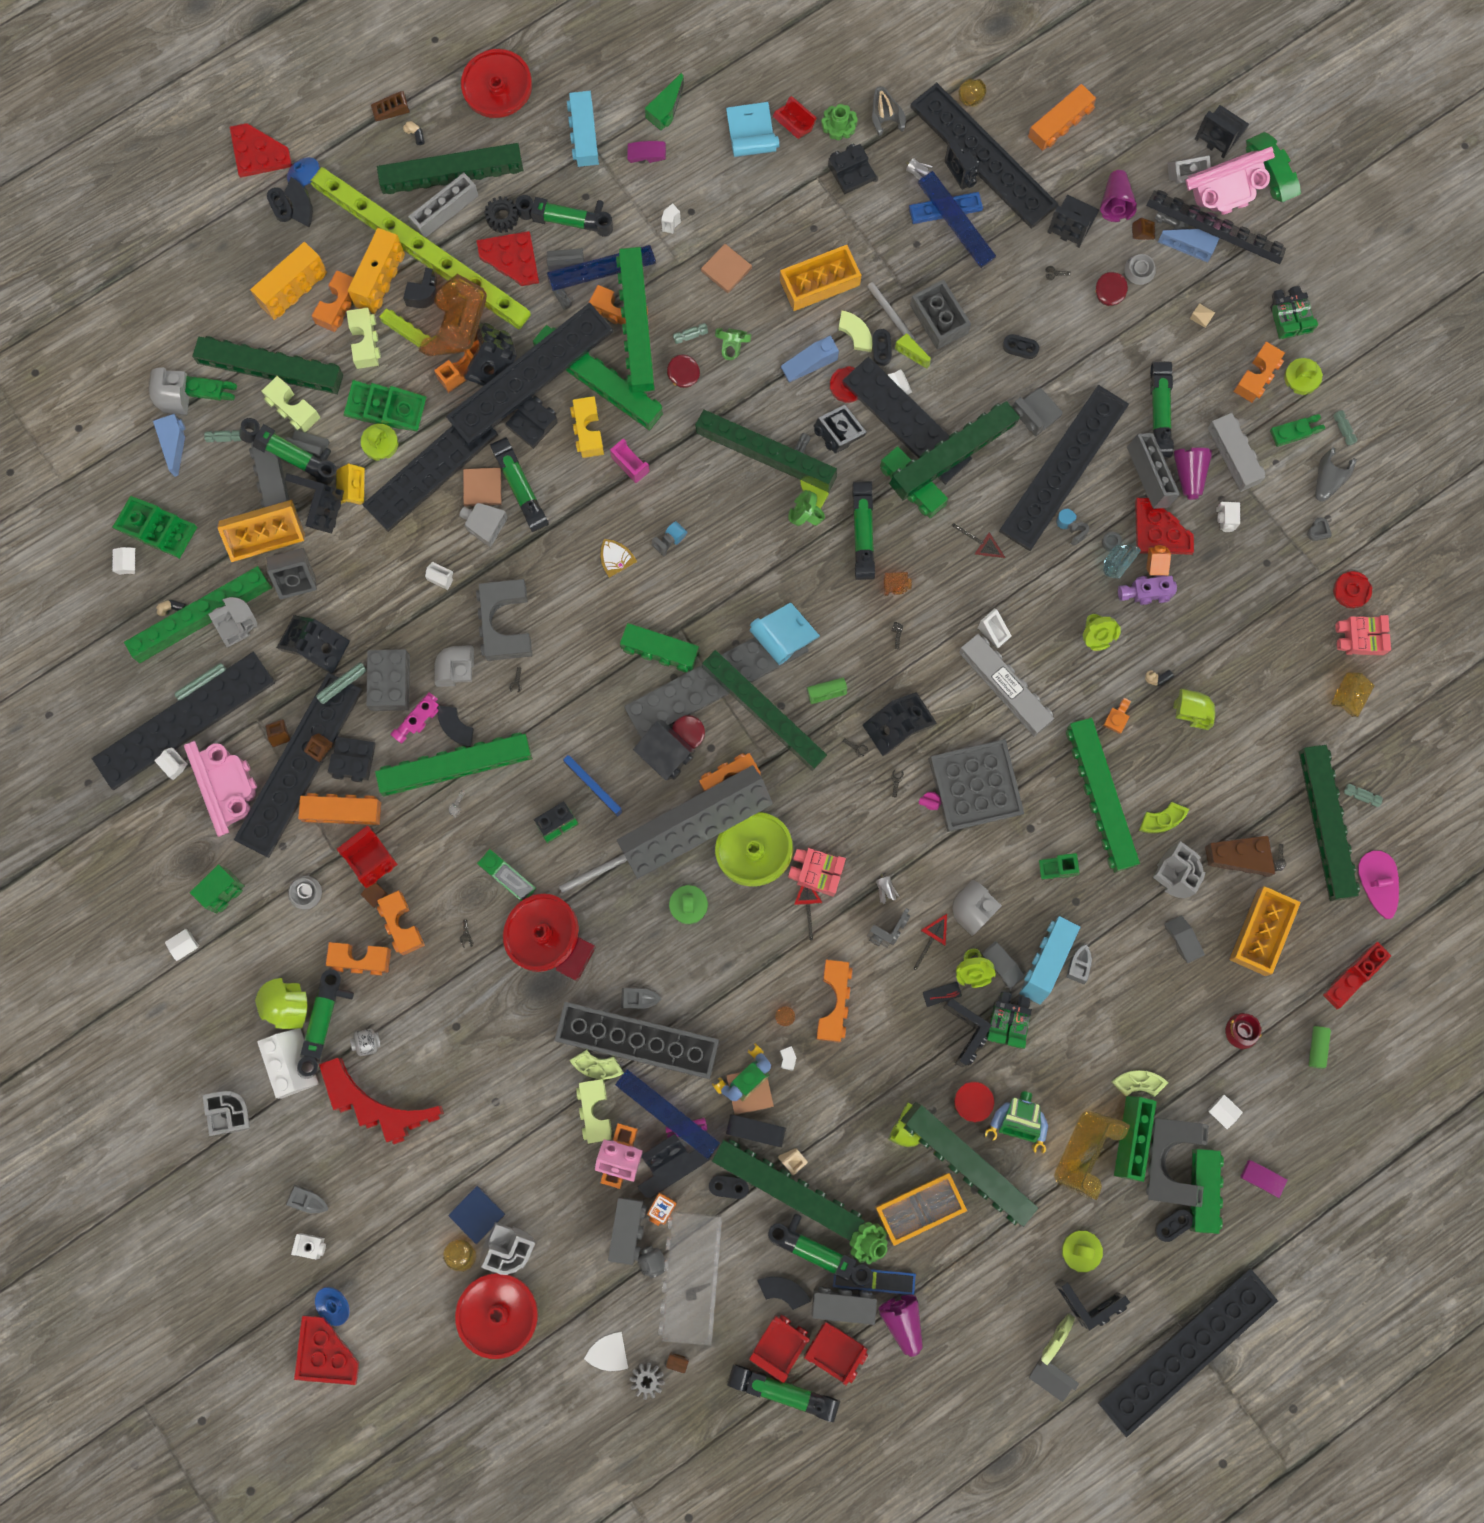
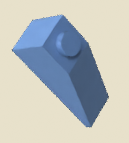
M1200 229L1163 230L1158 242L1209 262L1219 238Z
M830 335L813 343L781 365V369L788 382H791L837 361L839 350Z
M175 414L154 420L153 423L168 469L176 477L179 474L185 441L183 430H186L182 419H178Z

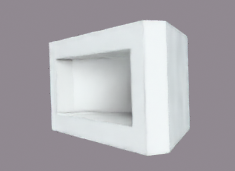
M994 608L980 621L978 629L995 647L999 648L1011 637L997 609Z

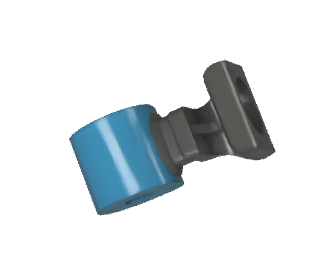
M1063 509L1059 512L1056 520L1058 527L1061 529L1070 528L1071 533L1077 530L1082 531L1071 542L1075 546L1086 538L1089 532V525L1083 522L1076 524V514L1070 509Z
M675 521L667 528L662 541L658 537H654L651 545L665 557L671 543L676 545L680 543L686 536L687 531Z

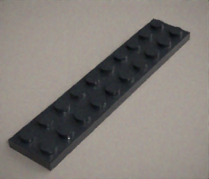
M937 82L911 103L910 108L947 145L948 142L955 139L957 144L962 146L964 153L970 151L973 156L977 157L979 161L978 176L1031 229L1056 209L1058 203Z
M589 302L446 415V418L470 446L613 333V329Z
M1097 385L999 532L1031 551L1129 406V403Z
M253 651L91 759L110 788L115 790L156 763L154 760L165 749L172 747L176 750L275 684V681Z
M328 672L316 695L339 677ZM349 684L324 704L317 699L316 695L314 696L236 834L234 841L267 858L271 856L300 804V796L305 795L327 756L326 754L318 762L304 752L311 736L319 733L334 743L363 692L361 688Z
M1248 1268L1098 1402L1099 1406L1127 1438L1274 1306L1278 1300L1253 1270Z

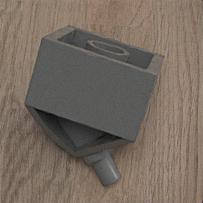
M304 548L281 554L275 553L273 556L266 557L267 571L280 600L317 590L315 574Z

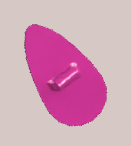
M1371 851L1360 859L1358 874L1373 907L1383 918L1391 919L1395 915L1399 902L1397 866L1389 854L1382 851Z

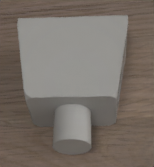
M477 503L473 510L463 507L459 515L467 520L465 522L467 531L489 547L493 545L508 519L506 511L481 503Z

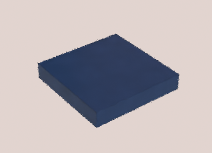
M476 1186L448 1216L475 1244H478L493 1228L494 1223H498L506 1214L479 1186Z

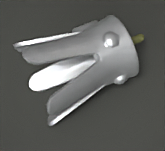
M914 158L910 163L906 162L908 164L906 171L914 174L922 183L925 181L918 172L927 176L931 175L927 167L932 168L933 166L919 163Z
M881 873V879H878L876 883L879 888L880 903L884 904L886 902L885 893L892 900H896L895 894L898 897L900 896L893 887L891 878H883Z

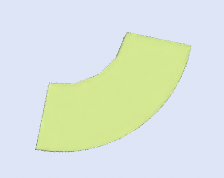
M842 311L839 330L846 332L851 337L855 350L872 352V336L866 324L856 315Z
M585 1050L570 1060L578 1071L591 1078L605 1080L624 1074L614 1056L608 1059H598Z
M1140 1070L1123 1073L1111 1081L1125 1096L1135 1091H1143L1155 1097L1168 1084L1161 1076Z
M1070 1313L1056 1327L1051 1340L1043 1349L1041 1361L1046 1365L1056 1355L1073 1326L1075 1317Z

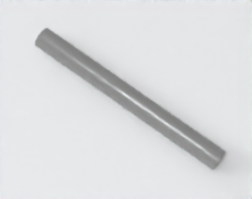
M873 282L869 283L868 289L903 335L907 333L914 340V336Z
M623 854L560 885L559 888L564 893L626 862L627 859Z

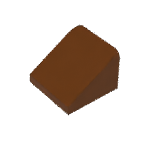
M1142 217L1132 223L1133 239L1154 240L1155 222Z
M284 719L265 726L267 738L272 747L290 741Z
M318 733L311 736L304 752L320 762L333 743Z
M377 883L369 886L367 889L365 888L361 893V896L374 908L378 905L377 900L388 895Z
M671 1352L666 1368L685 1373L689 1359L688 1357Z

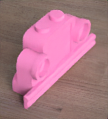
M1269 147L1261 151H1251L1187 176L1188 179L1185 180L1188 191L1193 189L1198 206L1210 208L1214 212H1221L1222 215L1232 212V208L1246 207L1249 205L1248 202L1255 199L1256 189L1265 188L1270 181V175L1264 167V161L1275 157L1273 148Z
M195 741L185 744V751L218 837L229 833L228 826L247 817L250 811V805L247 802L252 801L256 796V782L253 777L250 778L248 773L250 766L246 760L243 761L236 755H230L229 751L221 744H212L199 752Z

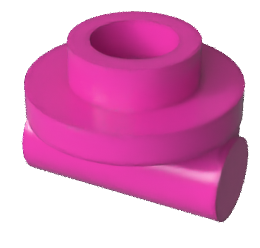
M927 792L920 798L919 804L930 810H938L941 805V799L935 792Z

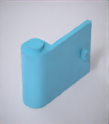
M768 102L726 108L734 157L776 152V148L779 147V138L773 133Z
M792 603L785 605L761 620L757 618L750 624V632L778 665L787 661L795 651L820 636Z

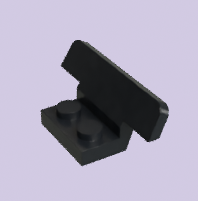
M676 1134L667 1138L642 1154L643 1160L654 1176L637 1187L646 1198H652L710 1160L711 1155L706 1144L704 1143L688 1154Z

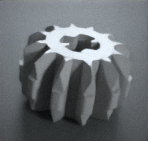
M651 1362L647 1363V1369L644 1368L642 1363L639 1364L640 1371L637 1369L632 1371L637 1377H630L631 1382H636L631 1386V1390L638 1388L636 1396L638 1397L643 1392V1399L645 1400L648 1397V1393H650L652 1398H655L654 1390L661 1393L662 1389L658 1385L665 1384L664 1380L658 1379L664 1373L659 1372L656 1374L659 1368L658 1365L651 1370ZM644 1376H648V1379L649 1377L652 1378L650 1386H646L647 1383L645 1385L642 1383Z

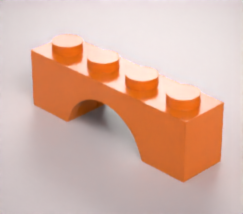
M825 961L823 981L833 988L836 994V1006L830 1015L818 1020L816 1040L840 1043L841 1038L845 1039L846 1027L843 1026V1018L847 1019L848 1015L845 999L850 997V987H847V981L852 978L853 969L849 967L850 962Z

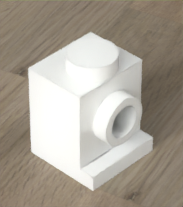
M1221 502L1216 508V512H1219L1217 520L1220 523V530L1232 532L1240 525V503Z
M303 1233L296 1234L291 1255L315 1260L320 1259L326 1248L325 1238ZM307 1243L312 1246L310 1251L306 1250Z

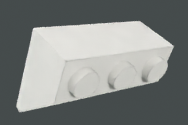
M301 1028L275 1034L257 1041L276 1098L282 1099L319 1085L316 1074L310 1079H304L297 1072V1065L302 1059L300 1054L304 1042ZM305 1063L301 1067L306 1073L313 1070V1066L310 1063Z

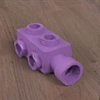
M1156 575L1154 578L1149 579L1147 576L1136 578L1131 587L1127 585L1119 586L1118 597L1120 601L1134 598L1135 602H1140L1141 605L1150 604L1152 600H1159V603L1170 601V598L1176 594L1177 585L1175 581L1173 582L1172 576Z

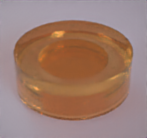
M784 1006L777 1010L775 1018L779 1025L787 1027L794 1022L795 1013L790 1007Z

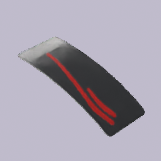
M953 982L924 991L923 996L926 1006L930 1007L948 1001L951 998L961 997L962 993L958 982Z

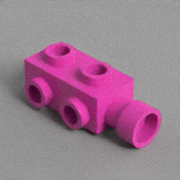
M428 692L401 725L394 729L390 735L402 744L407 739L406 736L409 732L414 734L417 731L420 733L426 726L424 723L428 717L432 719L439 711L437 709L439 705L436 703L438 699ZM423 703H428V707L426 709H423L421 707ZM411 717L416 719L414 723L409 722Z

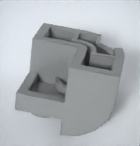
M164 367L152 369L149 381V395L155 407L163 413L187 415L189 396L185 392L187 378L185 371H166Z
M233 597L223 599L226 606L216 608L212 613L208 614L226 647L250 636L249 631L257 627V621L249 606L243 600Z
M451 646L444 648L437 655L434 665V684L436 687L455 686V682H472V667H474L473 646Z
M1180 841L1172 846L1161 858L1153 878L1166 887V893L1177 898H1188L1196 894L1206 872H1203V866L1199 860L1201 857Z
M971 880L954 899L952 909L956 921L973 936L1002 905L988 893L984 886L975 880Z
M231 1091L202 1095L209 1136L250 1129L248 1109L240 1095Z
M495 1222L488 1239L486 1238L480 1257L481 1268L502 1275L518 1271L526 1265L535 1245L533 1237L514 1226L511 1228Z

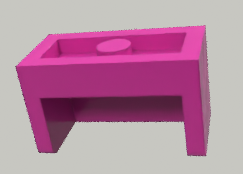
M624 438L610 449L611 458L635 483L639 482L650 472L649 464L647 462L643 463L628 448Z

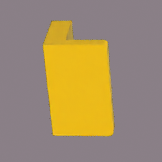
M347 464L336 470V488L344 491L341 504L351 502L361 505L364 503L365 468Z

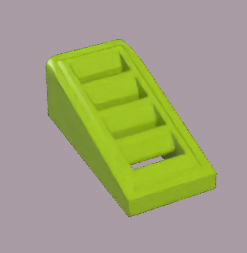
M907 333L896 342L895 349L926 369L930 366L931 358Z

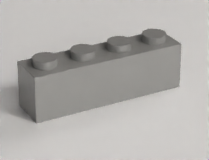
M465 173L461 174L408 216L412 228L425 238L478 197L476 185Z
M1230 413L1212 421L1208 430L1240 492L1260 484L1265 478L1264 468L1259 465L1254 450H1251L1247 436L1240 429L1238 419L1234 418L1233 414Z

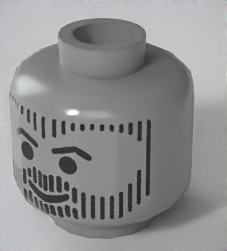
M371 1028L356 1031L354 1039H350L352 1051H356L358 1056L375 1054L378 1050L377 1048L380 1047L378 1032H374Z

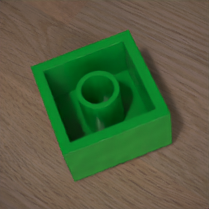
M218 864L189 893L205 909L217 914L228 907V902L232 898H237L242 893L245 885L230 870Z

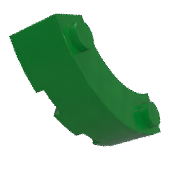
M1266 132L1247 139L1246 153L1261 151L1269 147L1273 148L1275 157L1264 161V167L1270 175L1269 186L1273 199L1285 202L1300 195L1301 189L1296 172L1292 173L1288 164L1291 160L1284 149L1280 150L1276 145L1277 140Z

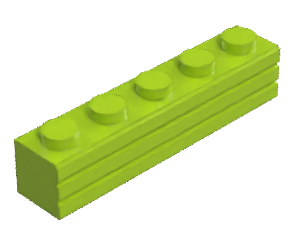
M386 308L379 316L382 323L423 351L427 352L433 345L432 338L429 335H425L420 329L414 328L410 322L407 323L404 318L398 317L394 311Z

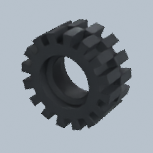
M498 196L499 200L492 198L493 202L489 201L488 206H485V217L487 224L490 228H493V231L496 232L498 229V232L502 233V230H505L506 233L508 228L512 230L513 225H517L519 219L515 203L513 204L511 199L508 201V197H504V200H502V197ZM500 210H506L508 216L504 219H497L495 213Z

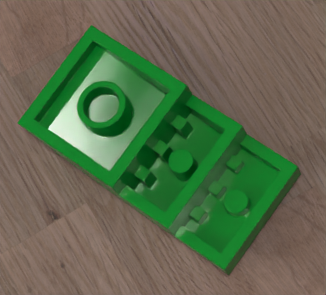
M352 380L343 416L372 424H385L391 428L418 432L426 396L393 386L387 388L374 383L368 385Z
M130 496L112 528L180 559L198 527L194 523L183 520L154 504Z

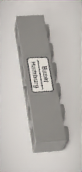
M977 634L961 647L959 653L1035 737L1054 720L1052 711L1040 703V698L1035 693H1031L1028 690L1026 682L1021 678L1019 679L1014 674V669L1002 661V656L998 651H993L989 646V641L984 636L981 637Z

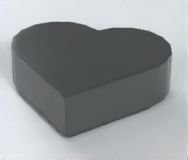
M1323 517L1317 518L1307 532L1308 538L1312 541L1331 538L1332 534L1328 521Z

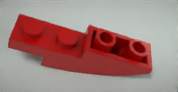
M1377 941L1337 977L1323 996L1336 1010L1341 1008L1388 961L1391 955Z

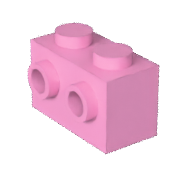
M604 1139L596 1160L595 1171L634 1182L642 1150Z

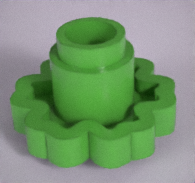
M838 104L837 107L830 106L824 111L821 126L823 132L829 133L831 139L841 140L842 137L850 138L855 133L858 119L856 113L850 111L849 106Z
M867 1222L860 1225L859 1232H854L850 1241V1246L853 1247L851 1255L858 1262H865L867 1264L883 1258L887 1253L888 1242L885 1239L887 1232L877 1223Z

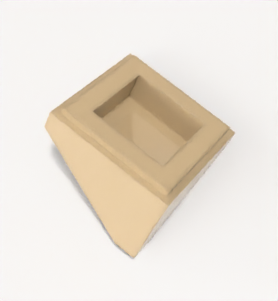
M1199 304L1190 319L1206 328L1215 312Z
M797 1148L778 1156L779 1160L792 1175H795L808 1163Z

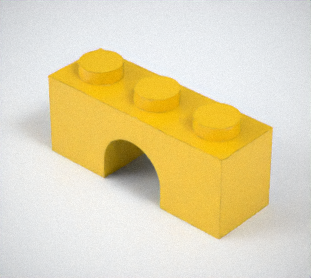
M595 396L574 399V406L570 407L572 418H576V424H573L574 434L579 437V441H576L577 452H581L582 458L604 455L600 431H589L586 429L590 422L599 421Z

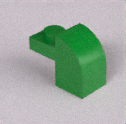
M1077 853L1039 860L1041 880L1069 878L1080 875Z

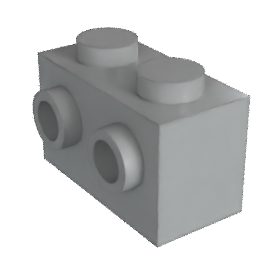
M1210 155L1167 162L1169 181H1176V184L1185 183V180L1188 179L1187 176L1211 167Z

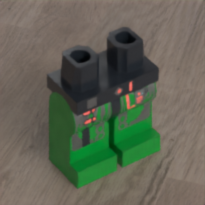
M1300 286L1290 288L1288 290L1289 296L1285 297L1282 289L1276 290L1272 294L1273 303L1270 309L1273 313L1279 340L1294 337L1296 334L1299 336L1313 333L1318 326L1317 319H1314L1310 302L1307 299L1308 294L1307 292L1302 293Z
M564 801L534 819L547 844L562 835L558 829L559 827L566 833L579 825Z
M1002 991L998 1000L994 1002L989 1022L992 1026L986 1034L987 1041L1025 1049L1032 1009H1029L1030 998L1019 996L1017 1006L1011 1005L1012 994Z

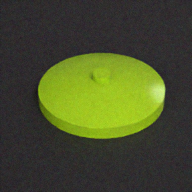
M758 812L720 833L716 841L715 854L720 869L730 880L744 886H761L776 880L788 868L793 855V842L789 830L782 821L770 814Z

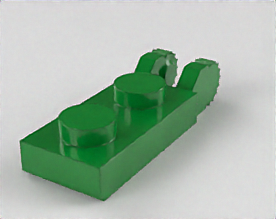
M190 376L186 378L185 392L189 397L219 401H234L235 399L234 394L223 392V389L237 390V385L233 382Z
M1320 414L1271 428L1270 432L1276 447L1311 437L1313 434L1325 430L1324 424L1315 426L1312 429L1309 424L1318 422L1321 419Z

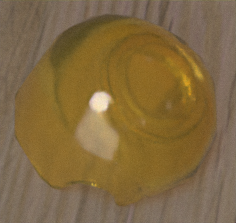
M970 78L966 80L959 88V100L968 107L979 105L985 98L986 85L981 79L974 80Z
M455 1239L445 1247L443 1259L450 1269L464 1272L475 1263L476 1251L469 1242Z

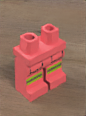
M1381 615L1379 617H1349L1347 620L1338 621L1335 624L1337 633H1345V638L1337 640V650L1346 651V655H1385L1391 651L1390 634H1387L1390 632L1388 615Z
M810 848L807 851L797 849L793 860L803 863L802 869L791 866L788 877L798 881L797 885L834 897L846 858L835 857Z

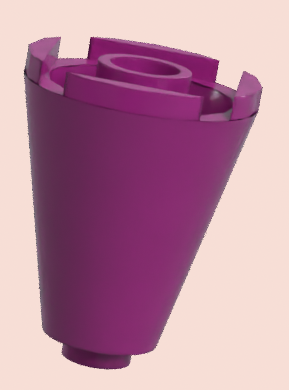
M1115 170L1109 175L1100 205V212L1102 217L1110 222H1120V219L1124 218L1129 220L1135 215L1137 204L1127 173L1123 170Z
M1184 448L1174 451V459L1183 496L1187 497V500H1197L1199 496L1203 495L1212 456V450L1209 448H1191V450L1186 451Z
M902 1295V1300L895 1301V1298L884 1302L879 1307V1314L903 1354L913 1357L918 1355L923 1348L919 1303L915 1295Z

